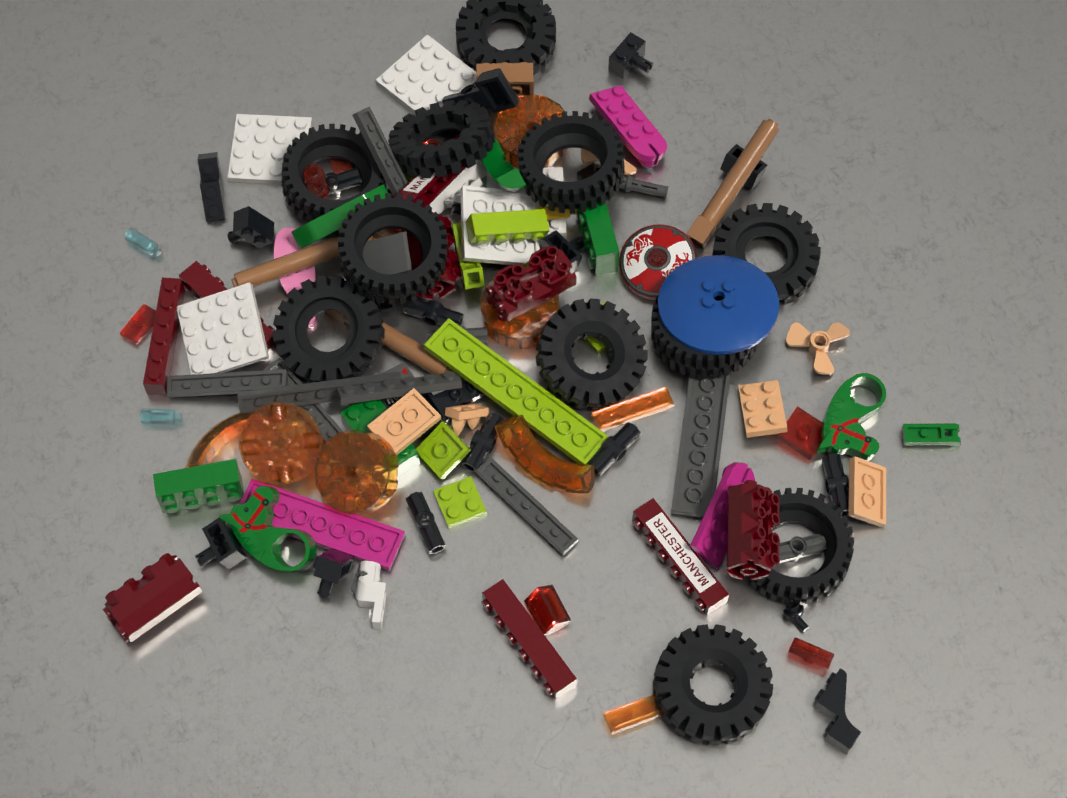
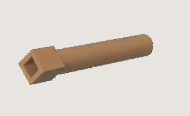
M768 119L761 122L702 214L698 215L686 234L689 240L705 248L716 231V226L779 132L778 124L775 121Z
M339 236L235 273L234 278L231 279L234 287L250 282L253 284V288L339 257ZM371 236V237L368 239V241L374 240V239H373V236Z
M331 309L325 310V314L343 325L349 324L348 319L341 312ZM385 322L382 323L385 329V337L381 339V344L431 374L436 375L453 371L423 349L424 346Z

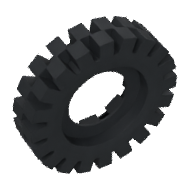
M468 0L466 8L462 6L459 12V19L457 18L458 53L460 58H464L466 65L470 68L474 67V71H476V64L527 62L533 63V75L541 71V65L546 66L548 64L550 55H553L555 50L556 21L554 15H552V9L548 4L543 5V0ZM499 19H513L521 23L525 28L526 39L518 48L504 49V51L498 50L491 46L486 39L488 27Z
M454 100L445 101L443 107H440L439 102L429 104L430 110L428 111L424 107L415 110L416 116L410 113L402 118L403 122H397L393 126L394 130L390 131L388 139L389 146L404 174L408 172L409 176L415 178L420 174L421 178H431L434 172L437 178L447 176V170H451L453 174L462 172L461 165L467 168L476 165L475 159L483 160L487 156L486 152H490L493 148V143H495L494 130L487 110L484 107H480V104L475 102L469 104L465 100H460L456 105ZM448 131L461 132L459 138L445 141L442 145H422L424 140L433 135Z
M763 203L762 209H758L757 204L747 205L746 212L740 208L733 212L732 219L727 217L722 222L721 229L718 228L715 236L712 255L730 256L747 261L745 248L752 239L760 236L776 238L787 249V261L779 270L764 273L773 282L779 300H782L784 305L793 302L794 295L799 298L806 292L807 287L810 288L817 273L821 256V247H818L819 238L817 233L812 234L813 226L808 220L801 223L802 215L794 211L791 215H788V207L779 205L776 211L773 210V203Z
M326 275L317 276L315 282H311L308 279L300 283L302 288L298 291L294 287L287 294L290 297L287 302L282 300L278 307L281 311L280 315H275L273 325L276 327V331H273V341L277 344L275 348L285 365L301 379H305L308 383L361 377L364 375L363 369L366 367L370 369L376 362L374 359L375 354L380 355L383 347L380 342L385 337V329L382 326L384 320L375 301L367 299V292L363 296L360 295L358 288L353 289L350 286V280L346 281L341 276L332 275V279H328ZM323 310H337L344 314L349 321L350 334L347 341L342 347L331 352H324L314 348L307 336L309 322L317 313Z

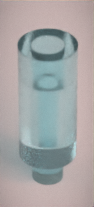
M130 228L126 232L125 240L148 255L154 254L159 256L161 254L158 244L136 229Z
M142 408L140 421L141 423L175 424V421H182V413H175V410Z

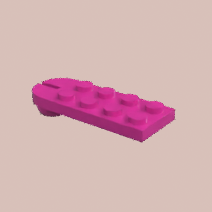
M620 85L591 93L589 96L590 102L607 123L614 127V132L617 131L619 133L620 139L633 156L638 159L639 163L647 168H651L653 165L657 166L660 159L665 155L667 143L624 88Z
M733 462L724 468L720 483L690 544V547L712 569L719 568L727 551L728 487L744 484L747 480L755 481L752 469L748 468V465L745 463Z

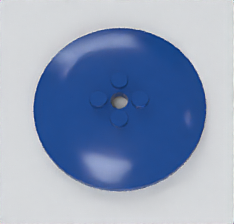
M712 255L690 260L670 273L663 282L659 292L658 312L661 322L668 333L684 346L707 354H733L747 350L767 337L778 318L779 297L771 279L755 265L735 257ZM721 296L724 299L721 301H717L714 299V297Z

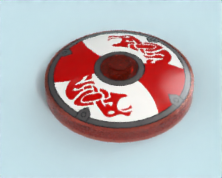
M663 224L646 226L633 233L624 243L619 256L620 273L626 286L633 293L645 299L656 300L663 282L670 273L680 265L696 259L697 253L693 242L683 231Z

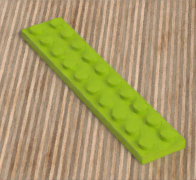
M448 318L424 344L423 349L583 468L609 437Z

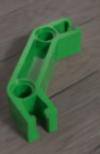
M383 184L304 224L291 233L299 248L302 249L339 230L340 227L342 228V221L344 218L348 219L347 213L350 210L355 212V205L358 203L364 207L365 199L370 198L371 202H373L374 195L380 194L381 199H385V193L388 192Z

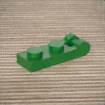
M956 423L903 424L902 426L904 446L949 445L951 447H958L961 445V438L958 437L960 428L959 424ZM945 432H948L950 436H945Z

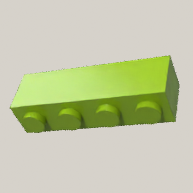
M545 209L472 213L465 221L469 242L477 243L478 245H484L488 242L501 244L513 240L514 242H522L527 239L540 241L550 231Z

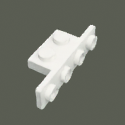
M475 159L476 165L470 168L466 167L430 204L432 212L436 211L437 214H440L446 208L452 207L454 201L461 203L460 188L462 185L474 187L483 185L481 179L487 175V169L481 160Z

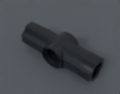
M354 168L338 174L329 172L323 178L305 184L310 192L323 197L326 195L337 196L342 190L362 185L358 168Z
M410 296L406 297V303H403L402 313L420 318L425 324L430 326H437V324L442 326L448 318L456 324L462 325L464 317L463 313L445 308L438 301L429 300L427 302L418 298L411 301Z
M489 413L481 429L477 430L473 435L470 443L471 451L461 462V465L466 470L476 472L482 465L486 455L492 452L496 444V438L505 424V419L501 415Z
M627 422L614 436H610L604 441L600 451L587 463V467L594 475L600 477L614 462L617 463L624 457L628 448L641 436L637 426Z
M831 453L822 457L826 476L825 488L827 495L835 502L834 510L840 507L843 511L842 517L849 515V479L844 474L840 454Z
M415 492L410 494L406 498V502L429 554L441 552L446 548V545L423 493ZM425 520H428V521L431 522V523L428 524V525H422V524H421V522H423V521H425Z

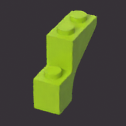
M461 222L451 223L463 287L465 290L484 287L483 269L480 262L463 261Z

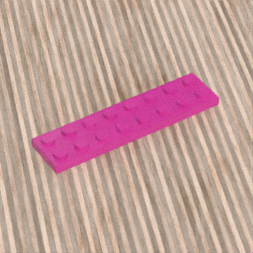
M251 478L240 504L246 503L258 487L270 486L277 489L280 498L278 503L273 506L274 517L272 524L274 527L304 530L312 536L317 546L328 550L330 548L353 555L354 559L379 563L381 568L390 571L405 537V531ZM291 534V535H289V536H291V537H294V538H297V539L302 540V539H301L298 535H296V534Z

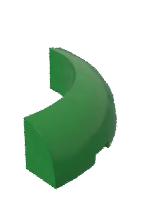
M495 138L492 150L486 152L487 156L482 160L483 164L498 186L504 190L516 192L525 189L526 184L517 168H513L509 161L505 162L506 156Z

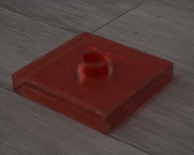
M797 406L786 422L788 432L779 433L776 439L811 460L822 443V422Z

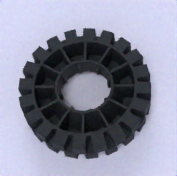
M590 298L586 303L584 299L575 300L571 305L566 304L557 313H554L542 329L541 336L537 340L536 350L538 351L536 364L541 366L539 374L542 381L548 380L550 383L547 388L553 395L557 392L562 395L560 400L569 405L572 401L576 403L575 408L583 410L587 406H591V410H601L604 406L609 408L616 405L620 400H624L639 384V380L644 375L647 367L644 366V363L648 360V350L643 349L647 343L644 334L638 335L637 333L640 329L638 323L635 320L629 322L627 318L630 314L623 308L618 312L614 310L616 304L606 301L602 305L600 304V299ZM592 337L602 342L608 350L607 353L610 355V363L606 366L607 370L602 373L596 372L595 374L587 373L583 369L581 370L575 364L574 357L571 354V348L576 344L574 341L579 338Z
M708 624L698 625L695 631L689 628L681 632L679 638L674 637L668 643L666 649L663 650L654 672L653 693H656L655 703L658 710H663L664 712L662 718L668 725L673 723L676 726L675 732L682 737L688 734L692 736L690 741L699 744L703 740H707L708 745H720L721 741H726V744L737 741L741 735L742 737L748 735L763 718L773 694V684L770 683L773 675L771 667H766L765 665L768 659L763 651L757 652L755 650L757 644L750 637L745 641L741 638L742 632L734 628L731 633L726 632V626L715 624L713 629H709ZM706 666L718 667L719 670L725 671L731 678L730 682H733L734 693L732 692L730 695L731 700L725 704L719 703V705H708L704 701H700L694 695V689H691L690 678L693 679L694 671L701 667L704 669Z

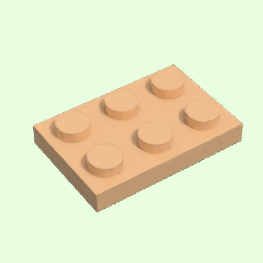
M778 380L738 385L747 438L788 432Z
M413 388L367 425V429L395 457L441 420V415Z
M856 456L849 459L850 517L879 527L886 525V468Z

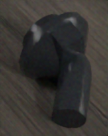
M798 603L788 604L783 610L786 619L793 621L802 632L809 628L800 617L804 613L803 605H798Z

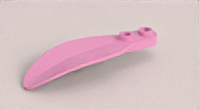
M287 227L278 232L274 243V259L301 250L291 233L295 228ZM315 266L279 278L286 294L294 287L297 291L301 289L300 283L308 279L311 282H315ZM316 315L309 322L308 328L315 324Z

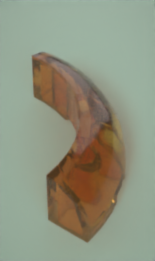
M272 409L237 413L224 419L212 427L198 441L188 458L185 468L210 464L216 452L224 444H228L244 432L278 430L282 410Z
M523 415L508 418L495 425L504 448L509 449L516 458L514 461L531 477L551 488L555 486L566 490L568 493L583 494L589 493L592 490L595 481L593 464L571 463L552 454L534 437Z

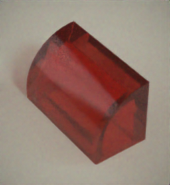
M553 584L537 587L524 600L535 623L545 636L562 629L571 621Z

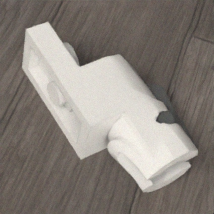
M361 561L358 565L351 591L355 594L359 607L370 608L369 621L372 622L373 629L382 630L387 586L385 582H381V567L379 563Z

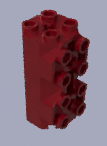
M438 214L439 221H443L444 230L446 229L447 262L444 273H441L440 281L438 283L435 282V287L431 291L427 288L426 295L421 297L419 292L417 293V297L426 300H433V296L439 295V298H445L455 291V281L462 276L458 255L455 251L448 249L455 242L451 221ZM405 231L407 233L411 268L414 270L422 261L423 251L419 241L412 234Z
M554 246L544 247L532 253L529 262L523 265H510L498 271L494 280L487 283L485 287L488 293L486 300L490 307L494 306L498 319L501 322L505 320L508 322L574 287L577 277L575 272L571 274V262L561 249Z
M747 480L744 484L728 487L727 574L737 579H744V575L750 576V580L768 577L771 569L780 563V538L777 533H773L771 530L780 523V499L776 493H772L770 488L757 484L754 480Z
M169 553L162 555L158 562L152 566L145 567L141 571L143 577L140 580L136 581L134 578H130L118 590H113L106 595L105 599L107 602L103 611L126 643L129 640L133 642L202 593L199 584L193 582L194 579L191 572L176 555L171 556Z

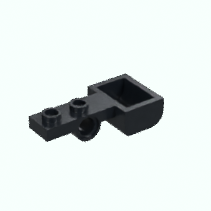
M500 68L481 73L475 82L477 88L474 84L468 85L461 92L444 96L442 100L443 104L445 101L454 100L455 105L460 100L468 101L469 104L475 102L480 104V107L489 106L493 113L515 108L520 101Z
M468 381L462 383V388L445 390L435 395L431 392L420 394L441 415V420L421 436L428 437L442 421L448 424L449 418L445 416L446 407L466 405L486 395Z

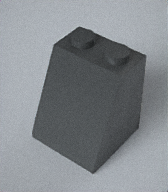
M401 232L367 241L363 249V259L367 267L386 275H400L412 271L407 233Z

